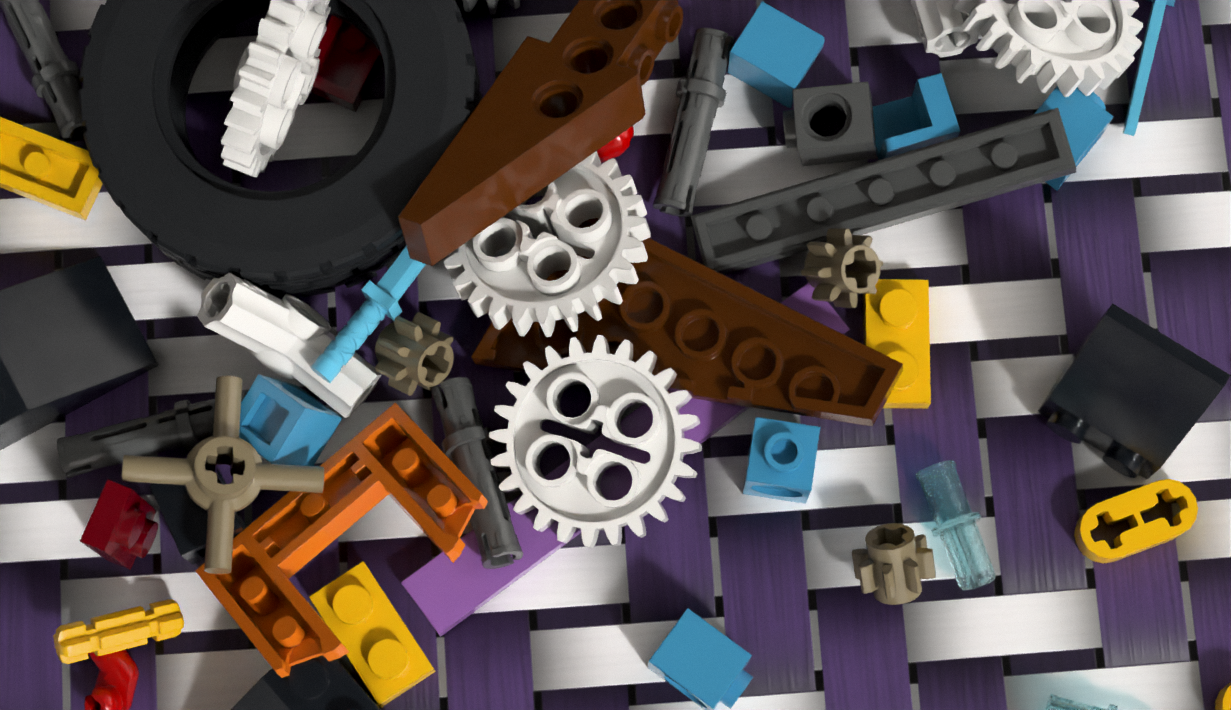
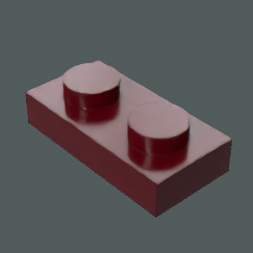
M332 15L318 47L321 49L318 56L320 59L319 68L310 92L356 112L376 76L383 58L375 45L361 31L346 21Z
M107 479L80 542L107 561L131 570L136 557L144 558L152 547L158 530V523L153 521L157 511L131 488Z

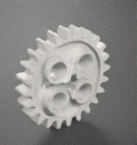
M330 0L270 1L265 19L261 18L259 22L258 36L255 42H250L245 49L235 73L233 82L234 92L230 98V101L234 103L225 119L224 125L228 127L221 140V144L225 145L221 153V158L224 159V166L257 178L259 172L264 173L268 161H273L276 150L282 146L290 126L293 125L295 110L298 104H304L315 82L320 62L318 56L321 52V49L318 47L327 30L325 24L331 7H328Z
M955 0L952 4L953 9L969 14V17L961 26L963 31L979 32L982 39L976 46L978 51L994 49L998 53L995 61L996 68L1001 69L1009 63L1016 67L1017 82L1023 83L1029 75L1036 77L1038 87L1043 93H1046L1054 82H1056L1064 97H1069L1077 87L1085 96H1090L1097 86L1105 90L1134 61L1133 54L1142 45V42L1136 35L1143 28V23L1131 17L1139 8L1138 2L1133 0Z
M596 151L505 215L511 219L500 218L450 253L449 257L443 261L444 266L451 279H455L453 285L461 300L468 299V303L477 317L488 313L496 329L500 330L512 318L519 336L524 337L530 330L532 323L539 322L545 336L551 337L555 321L564 319L569 329L575 332L578 331L579 313L586 311L595 320H601L602 314L598 302L605 298L612 303L620 305L623 299L617 287L618 282L637 284L639 281L635 268L631 263L646 262L648 259L642 242L651 237L646 218H643L647 215L642 196L636 195L637 190L631 175L622 176L617 161L614 158L601 164ZM544 196L541 201L535 204L525 205L528 200L534 197ZM588 219H599L590 227L579 228V225ZM513 247L509 253L503 256L492 257L502 248ZM576 254H579V255H581V256H586V257H592V258H590V259H585V258L580 257V256H578V255H576ZM558 270H569L563 277L557 280H546L550 274Z
M597 335L592 353H586L583 345L576 337L570 338L569 357L562 358L551 346L546 347L545 355L548 363L546 368L541 370L534 364L526 361L523 363V366L531 381L526 386L510 381L506 383L507 389L517 398L514 406L495 405L494 408L496 413L509 420L507 429L489 432V438L506 444L507 452L492 458L491 465L499 468H510L512 472L499 485L500 490L506 493L521 490L523 495L516 502L513 510L522 515L537 508L539 511L533 528L540 532L549 528L555 520L558 521L557 540L568 543L577 528L581 529L583 544L588 548H594L599 530H605L608 540L614 546L621 545L622 527L626 525L637 536L641 538L646 536L643 517L649 513L664 523L669 520L661 502L665 497L684 502L686 497L674 483L677 477L696 478L697 476L695 470L682 462L684 455L702 451L700 443L686 439L684 436L685 431L693 429L700 424V419L696 415H680L679 409L692 398L688 390L669 393L667 390L677 376L674 370L668 368L654 376L652 372L657 356L649 350L635 363L632 361L633 344L626 339L619 345L615 355L610 354L607 339L603 335ZM577 384L586 385L591 394V403L587 411L578 417H565L560 407V400L564 391L570 386ZM636 404L649 406L653 414V422L649 431L640 437H626L620 425L624 411ZM545 420H551L587 434H595L599 425H601L604 436L615 443L648 452L651 456L650 461L645 464L639 463L603 449H596L592 458H589L590 449L578 441L544 432L541 425ZM556 445L565 446L570 455V466L567 472L558 479H545L539 466L543 453L548 448ZM616 465L626 466L632 476L631 489L621 499L607 500L600 488L602 475L610 467Z

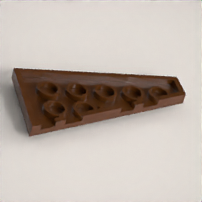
M588 219L582 222L579 228L590 227L599 219ZM650 238L642 241L648 255L647 261L631 263L635 268L639 281L637 284L618 282L617 287L623 299L620 305L612 303L605 298L598 302L602 314L601 320H595L586 311L579 313L578 331L575 332L569 329L564 319L556 320L551 337L545 336L539 322H533L530 330L524 337L519 336L512 318L500 330L496 329L493 323H491L471 357L476 365L525 372L523 363L528 361L543 370L548 366L545 355V348L551 346L562 358L569 357L570 338L576 337L583 345L586 353H592L597 335H603L607 339L610 354L615 355L619 345L626 339L633 344L632 361L635 363L649 350L657 356L652 372L654 376L668 368L674 370L677 376L667 390L669 393L688 390L694 399L866 426L874 425L903 372L902 363ZM576 254V255H578V256H580V257H583V258H585V259H590V258H592V257H586V256H581V255H579V254ZM558 270L550 274L546 280H557L563 277L569 270Z

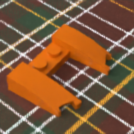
M396 402L319 466L324 467L325 470L323 493L289 491L246 527L244 531L233 538L231 573H207L204 571L205 563L195 570L281 678L289 676L291 666L322 655L330 662L343 657L349 652L289 578L381 500L389 495L453 563L461 555L465 547L460 537L475 509H485L488 503L477 487Z

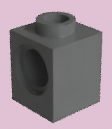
M868 81L793 89L794 110L783 111L785 142L787 148L797 147L803 166L877 159L873 104ZM837 114L846 120L845 125L840 132L833 136H820L812 129L815 122L821 116Z

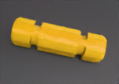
M166 599L150 603V609L146 611L143 607L137 606L90 618L91 624L85 625L81 620L60 625L53 635L56 653L62 663L70 664L89 659L88 653L94 652L96 656H102L148 644L147 638L150 637L155 641L177 637L184 627L180 607L177 601Z

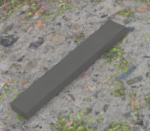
M1054 108L691 216L704 266L726 275L808 251L807 244L809 242H827V231L829 228L850 229L852 235L867 234L1076 173V165L1059 109Z

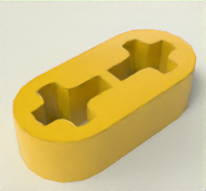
M1165 479L1104 500L1086 510L1077 521L1074 532L1076 545L1081 553L1091 561L1104 564L1118 561L1174 540L1189 530L1195 522L1198 512L1196 497L1190 488L1180 481ZM1158 494H1161L1166 503L1176 501L1180 506L1181 511L1173 517L1174 526L1170 527L1165 518H1158L1144 523L1141 514L1149 511L1158 503ZM1102 516L1107 525H1113L1126 519L1129 522L1131 529L1122 532L1114 539V549H1110L1105 540L1094 542L1090 532L1098 526L1097 517Z

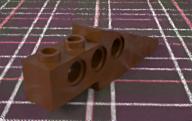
M579 0L550 42L527 36L398 216L409 257L430 266L435 265L643 119L646 113L641 86L648 81L654 67V61L665 44L673 42L680 32L683 22V9L678 5V0Z

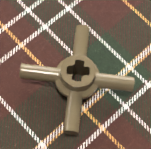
M220 376L216 378L213 436L199 442L190 451L187 459L123 455L122 482L185 485L191 499L201 508L208 511L204 571L212 574L231 573L235 512L250 505L256 499L260 490L323 493L324 467L262 463L260 455L255 448L247 441L239 438L243 380L236 376ZM225 464L230 466V473L233 476L231 484L217 483L216 465Z

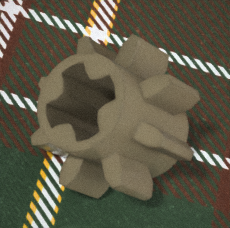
M829 228L827 231V242H809L807 244L809 253L805 259L801 275L806 276L809 284L815 288L812 294L813 300L833 301L835 307L856 308L858 302L857 293L876 294L877 289L875 285L879 279L883 261L879 260L875 251L870 248L873 240L871 236L852 235L850 229Z
M417 312L412 322L397 316L394 322L388 324L381 331L375 346L376 358L379 361L375 366V370L389 377V386L411 396L417 385L432 391L434 386L446 379L454 361L453 350L450 346L454 340L452 336L439 331L441 322Z
M889 523L877 526L870 530L865 537L867 549L852 550L855 578L860 579L861 592L863 594L873 592L875 599L881 603L900 605L911 602L922 592L921 579L936 578L933 549L927 548L926 536L924 534L915 536L913 529L907 525Z

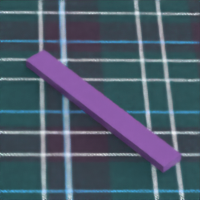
M809 282L781 302V304L846 336L849 334L850 329L829 302L812 299L815 288ZM691 398L686 405L679 409L680 415H696L700 419V424L693 429L685 431L684 436L686 439L702 444L750 407ZM641 405L621 420V429L626 437H640L649 431L653 422L651 408L647 405ZM603 434L586 446L590 449L589 458H592L596 449H603L643 464L648 463L651 457L646 451L615 443ZM570 458L546 475L545 479L554 480L562 477L570 466ZM621 465L607 469L600 481L601 492L607 500L623 498L628 494L632 486L631 472L626 466ZM523 493L507 504L515 534H517L523 551V557L520 560H513V564L502 568H484L473 529L461 538L465 547L454 563L442 552L401 582L440 637L567 544L557 540L558 521L555 520L549 528L540 532L533 528L539 511L537 508L522 515L513 510ZM577 528L569 541L579 535L581 529Z

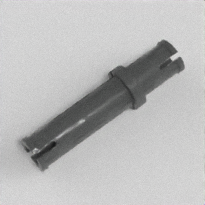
M0 0V6L6 16L5 18L33 74L31 84L37 96L45 98L64 141L68 142L70 139L72 142L83 140L86 126H83L80 122L78 91L83 89L79 79L80 69L76 62L69 60L64 53L42 4H40L39 0Z
M699 28L696 30L692 55L685 79L678 81L676 96L680 98L678 111L663 164L660 184L658 185L653 202V208L660 209V212L672 216H692L696 190L711 137L713 121L717 108L722 107L725 102L727 93L722 87L730 51L734 46L735 39L733 36H727L728 33L712 28Z
M457 377L442 381L440 383L441 387H433L431 393L439 411L446 437L442 442L444 454L450 460L452 459L458 469L477 487L488 501L485 509H475L470 518L477 539L482 565L486 569H497L514 563L513 560H520L523 557V551L517 534L514 531L504 492L499 488L501 484L500 478L497 475L495 466L491 465V459L493 458L491 448L494 445V440L489 438L491 430L488 427L484 428L482 419H480L470 379Z
M245 389L242 390L241 402L247 394ZM187 399L175 402L174 409L163 411L159 414L144 418L140 417L83 434L58 438L57 450L62 469L66 472L67 478H72L92 470L122 464L123 455L152 456L153 454L185 447L189 452L199 442L213 436L215 399L191 404Z

